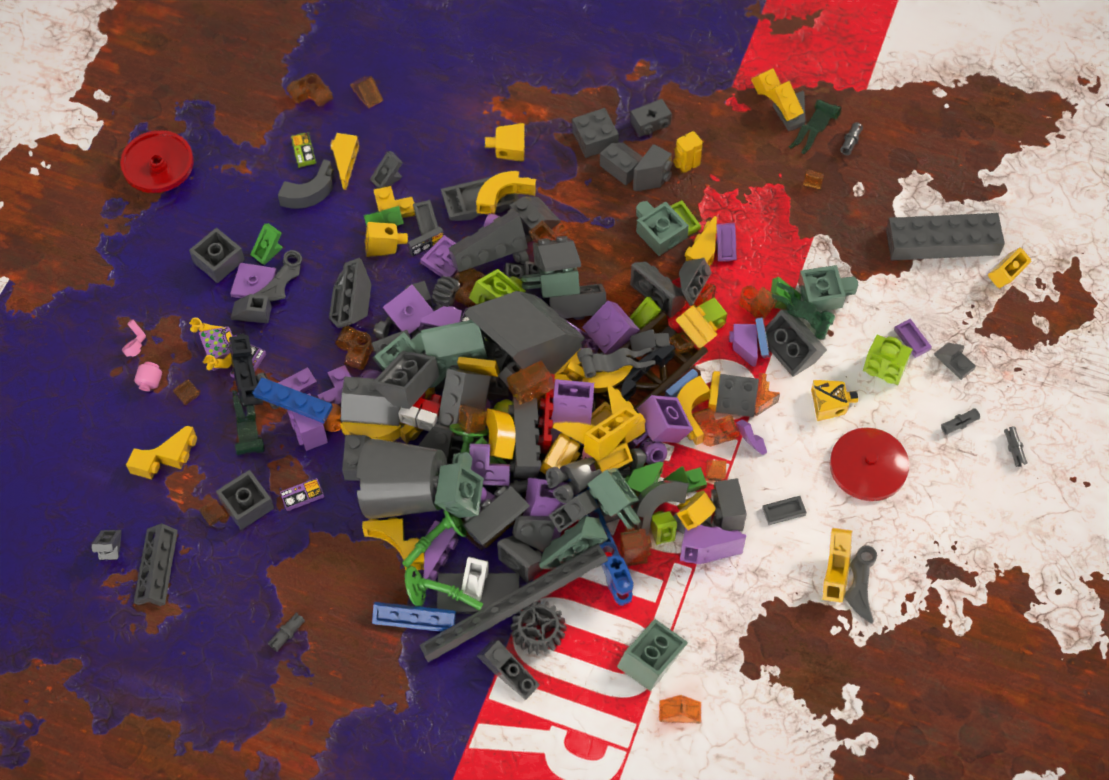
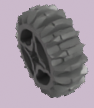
M538 600L537 605L532 603L530 607L523 608V611L516 612L517 616H513V624H511V630H513L512 637L516 638V645L521 644L522 651L528 647L529 654L533 650H536V655L540 654V650L547 654L548 648L554 651L555 644L560 646V639L565 638V618L561 617V610L556 611L555 605L549 608L548 601L541 605V601ZM539 615H543V616H546V617H548V618L544 619V618H541ZM532 616V621L526 624L525 627H522L523 623ZM536 621H537L538 626H540V628L542 627V629H541V634H540V631L537 630V627H535V626H536ZM552 628H555L553 634L545 639V634L551 631ZM533 636L536 637L538 640H533L528 637Z

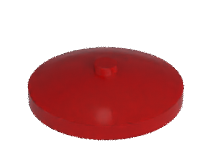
M163 130L147 132L134 138L125 147L120 161L121 170L126 181L135 189L147 193H161L176 188L190 175L194 163L192 150L188 142L176 133Z
M858 428L847 432L836 442L830 456V470L837 485L850 496L865 501H879L893 496L902 488L909 473V458L903 445L891 434L876 428Z

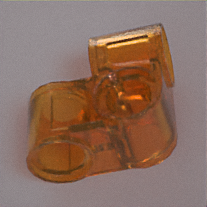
M309 73L287 86V92L296 103L311 98L320 107L333 100L330 89L315 73Z
M473 268L461 272L457 271L452 278L459 281L461 287L455 294V300L468 308L475 306L476 304L469 299V296L476 281L485 275Z
M745 286L740 293L739 305L750 312L755 318L765 319L775 308L778 297L763 286L759 291L753 286Z
M344 326L335 342L337 347L348 351L343 364L358 370L365 368L373 352L371 337L366 332L356 330L350 326Z
M711 408L692 413L693 418L704 433L703 444L712 447L726 441H732L740 435V431L731 415L715 420Z

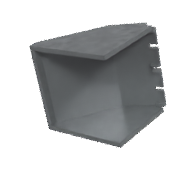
M520 291L469 307L464 312L469 320H472L482 329L485 339L498 344L504 349L539 390L541 389L542 380L546 379V375L556 374L582 347L581 342L585 338L541 298Z

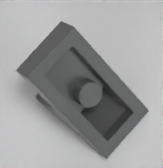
M387 151L370 180L378 188L391 186L402 178L397 171L403 162L392 151Z
M653 329L630 336L632 351H641L651 347V352L670 345L669 333L654 334Z
M947 343L936 351L934 355L962 380L975 370L976 365L963 354L964 345Z
M121 530L100 531L92 543V552H98L100 560H117L119 558Z

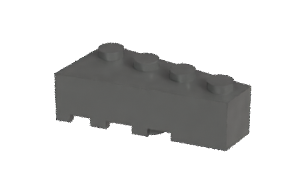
M514 208L507 211L508 213L504 216L494 219V222L488 226L481 227L472 236H467L449 247L452 263L458 272L528 248L521 217Z
M513 398L512 404L508 405V413L511 415L515 426V447L513 461L509 462L510 472L513 473V479L533 477L537 479L541 469V461H539L540 445H536L539 440V429L536 428L538 424L537 398Z

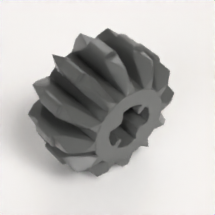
M449 276L439 278L433 290V303L437 306L445 307L453 305L459 294V281Z

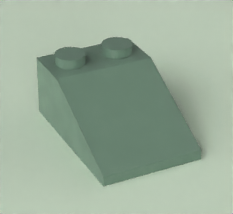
M654 619L624 652L617 668L649 691H652L688 642Z

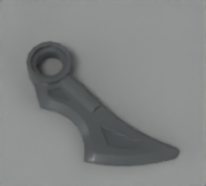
M295 250L287 251L283 257V267L264 288L254 294L269 296L270 301L286 298V284L291 279L299 276L302 262L301 254ZM294 257L297 259V262L291 264L287 259Z
M866 545L858 549L857 555L850 563L853 573V584L845 592V599L856 613L869 623H873L874 620L868 600L870 567L876 562L877 552L873 547ZM868 552L872 555V559L865 561L861 558V554Z

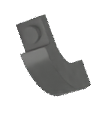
M323 160L318 174L308 183L294 184L284 181L278 194L280 206L295 209L307 208L324 200L333 189L332 177L334 170L332 169L331 161Z
M664 480L644 489L637 497L639 501L632 507L641 521L638 525L634 524L635 535L648 538L653 512L662 503L669 501L685 503L688 483Z

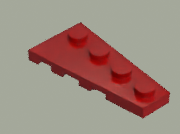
M547 374L546 379L541 382V392H544V398H540L539 410H543L542 416H539L538 428H541V435H539L537 445H540L541 454L548 453L552 442L551 430L553 420H550V418H552L553 403L551 401L554 397L555 374Z

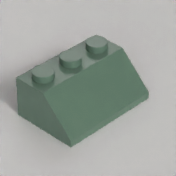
M472 320L421 330L426 355L436 357L438 369L458 365L459 357L488 358L482 329Z
M585 516L574 527L565 530V534L551 541V544L544 549L539 564L540 568L553 570L597 544L601 545L608 538L599 518Z

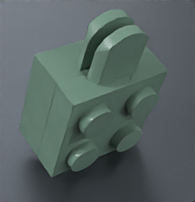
M642 201L637 205L636 216L639 219H637L636 232L658 256L688 237L689 225L666 201L656 208L648 201Z
M837 265L800 270L798 285L806 314L843 308L846 296L856 294L859 285L858 280L853 276L840 278Z
M576 267L544 272L538 268L539 274L521 276V281L524 282L522 283V288H540L543 298L580 294L579 274Z
M403 332L376 354L373 360L384 371L402 351L423 354L425 347L421 333H418L410 340Z
M468 452L454 454L452 464L440 467L435 495V504L458 518L479 515L484 478L471 470L472 457Z
M617 468L606 469L588 483L590 487L589 492L595 499L598 498L601 502V509L606 515L611 517L618 515L629 530L634 528V524L638 525L641 522L631 508L639 499Z

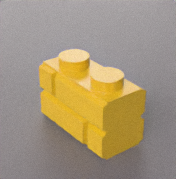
M693 131L686 134V137L678 138L676 148H674V165L684 173L691 170V168L699 166L701 162L703 141Z
M1019 247L1008 253L988 273V277L996 287L1001 288L1011 283L1032 261L1026 252Z
M693 305L680 315L676 321L698 349H700L717 336L716 330L718 328L712 321L708 322L704 318L706 313L700 306L696 308Z
M560 433L544 458L540 471L546 474V471L552 467L560 469L561 466L576 461L580 455V452H578L581 446L580 443L570 439L564 433Z

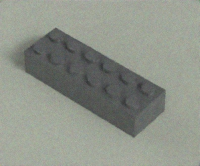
M999 213L889 218L886 227L891 260L999 256L1005 244Z

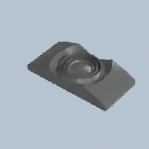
M491 177L441 189L450 220H472L481 215L477 213V196L483 184ZM508 194L502 197L497 204L495 213H501L510 209L509 205L519 199L518 194Z

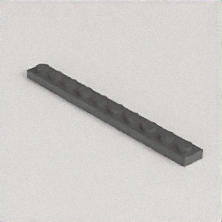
M597 544L420 644L425 658L428 662L438 658L445 652L456 648L461 643L493 627L498 622L512 616L521 609L546 597L551 592L608 561L606 554L600 545Z

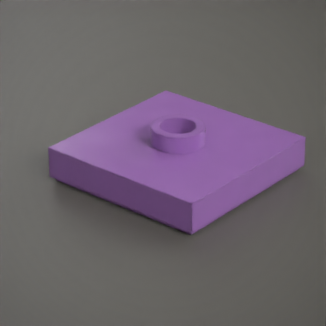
M240 263L230 293L231 297L243 298L258 292L275 277L276 268Z
M413 284L383 306L384 311L399 330H408L409 335L419 328L421 318L434 312Z

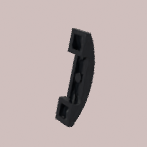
M249 335L229 337L233 372L243 407L263 405V400L253 395L257 381L251 358L252 349Z
M669 345L659 348L642 358L639 362L655 360L656 365L662 369L674 357L675 346ZM654 365L642 369L635 367L631 369L621 389L622 397L626 402L636 393V382Z

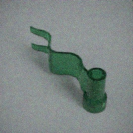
M818 99L814 106L816 110L808 123L802 125L796 140L789 145V148L792 149L798 146L806 133L811 130L807 143L801 153L805 154L809 151L817 134L824 131L831 118L836 120L839 117L842 107Z
M777 282L776 285L789 293L791 302L788 298L772 294L771 297L784 303L790 315L807 320L811 327L816 330L815 337L824 340L829 327L833 325L835 315L829 311H822L820 313L814 304L797 299L791 287Z
M232 391L239 443L235 444L237 455L265 452L263 438L258 437L254 406H247V416H245L237 391Z

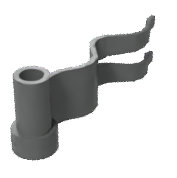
M651 347L641 351L621 348L608 355L593 354L591 348H583L577 352L578 360L582 363L586 378L596 376V371L614 372L627 365L642 369L656 364L655 360L635 362L633 359L626 357L638 358L651 352Z

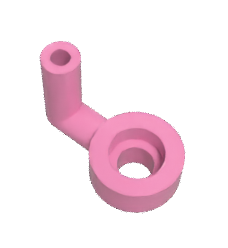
M131 320L127 324L137 337L122 348L123 353L127 357H134L139 354L142 346L141 343L146 338L145 333L137 323Z

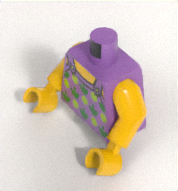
M192 318L189 323L192 325L190 330L193 333L198 330L200 331L199 335L207 354L203 361L204 364L207 363V370L214 371L218 368H229L232 365L229 337H233L230 328L202 323L199 318ZM244 332L235 336H243Z

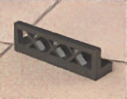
M162 523L147 529L134 599L135 604L140 605L151 602L158 606L165 605L178 530Z

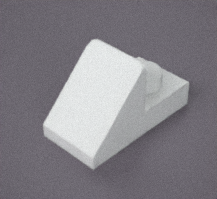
M472 557L467 559L461 589L463 593L478 601L481 600L484 583L488 577V561Z

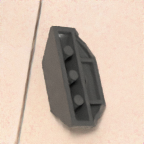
M360 258L345 262L344 269L333 286L329 319L338 328L354 324L368 315L371 282Z

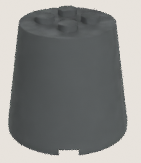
M380 439L367 440L361 449L357 466V478H360L361 490H357V496L363 515L368 519H377L441 510L442 508L435 504V495L440 467L448 465L444 452L439 449Z

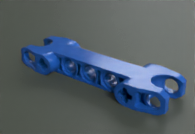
M590 487L586 488L585 490H583L582 492H580V493L577 494V495H574V494H573V498H575L576 496H578V495L582 494L583 492L589 490ZM597 508L586 516L599 518L608 539L600 547L604 553L610 552L613 555L607 557L608 561L603 563L601 567L615 602L622 606L632 602L633 580L624 559L618 552L601 510ZM617 593L620 595L628 593L629 596L626 599H620Z

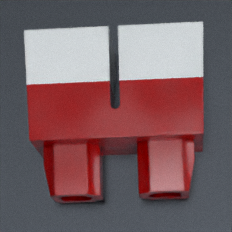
M424 393L410 409L401 407L398 412L400 422L414 427L418 425V428L430 431L437 424L442 396L432 394L429 401L424 399L426 393Z

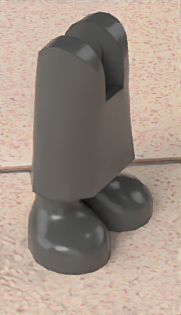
M593 457L571 462L561 466L560 469L552 467L546 471V480L550 488L558 486L563 481L572 480L553 491L557 500L562 503H568L572 500L573 494L577 495L588 488V483L602 473L600 469L593 472L590 469V466L596 462Z

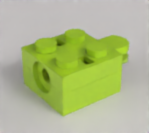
M497 269L476 281L469 299L478 305L515 291L524 293L526 291L522 288V281L514 276L509 278Z
M877 334L868 351L863 371L870 376L879 377L887 383L899 385L913 349L902 345V342L897 338L889 336L885 338Z

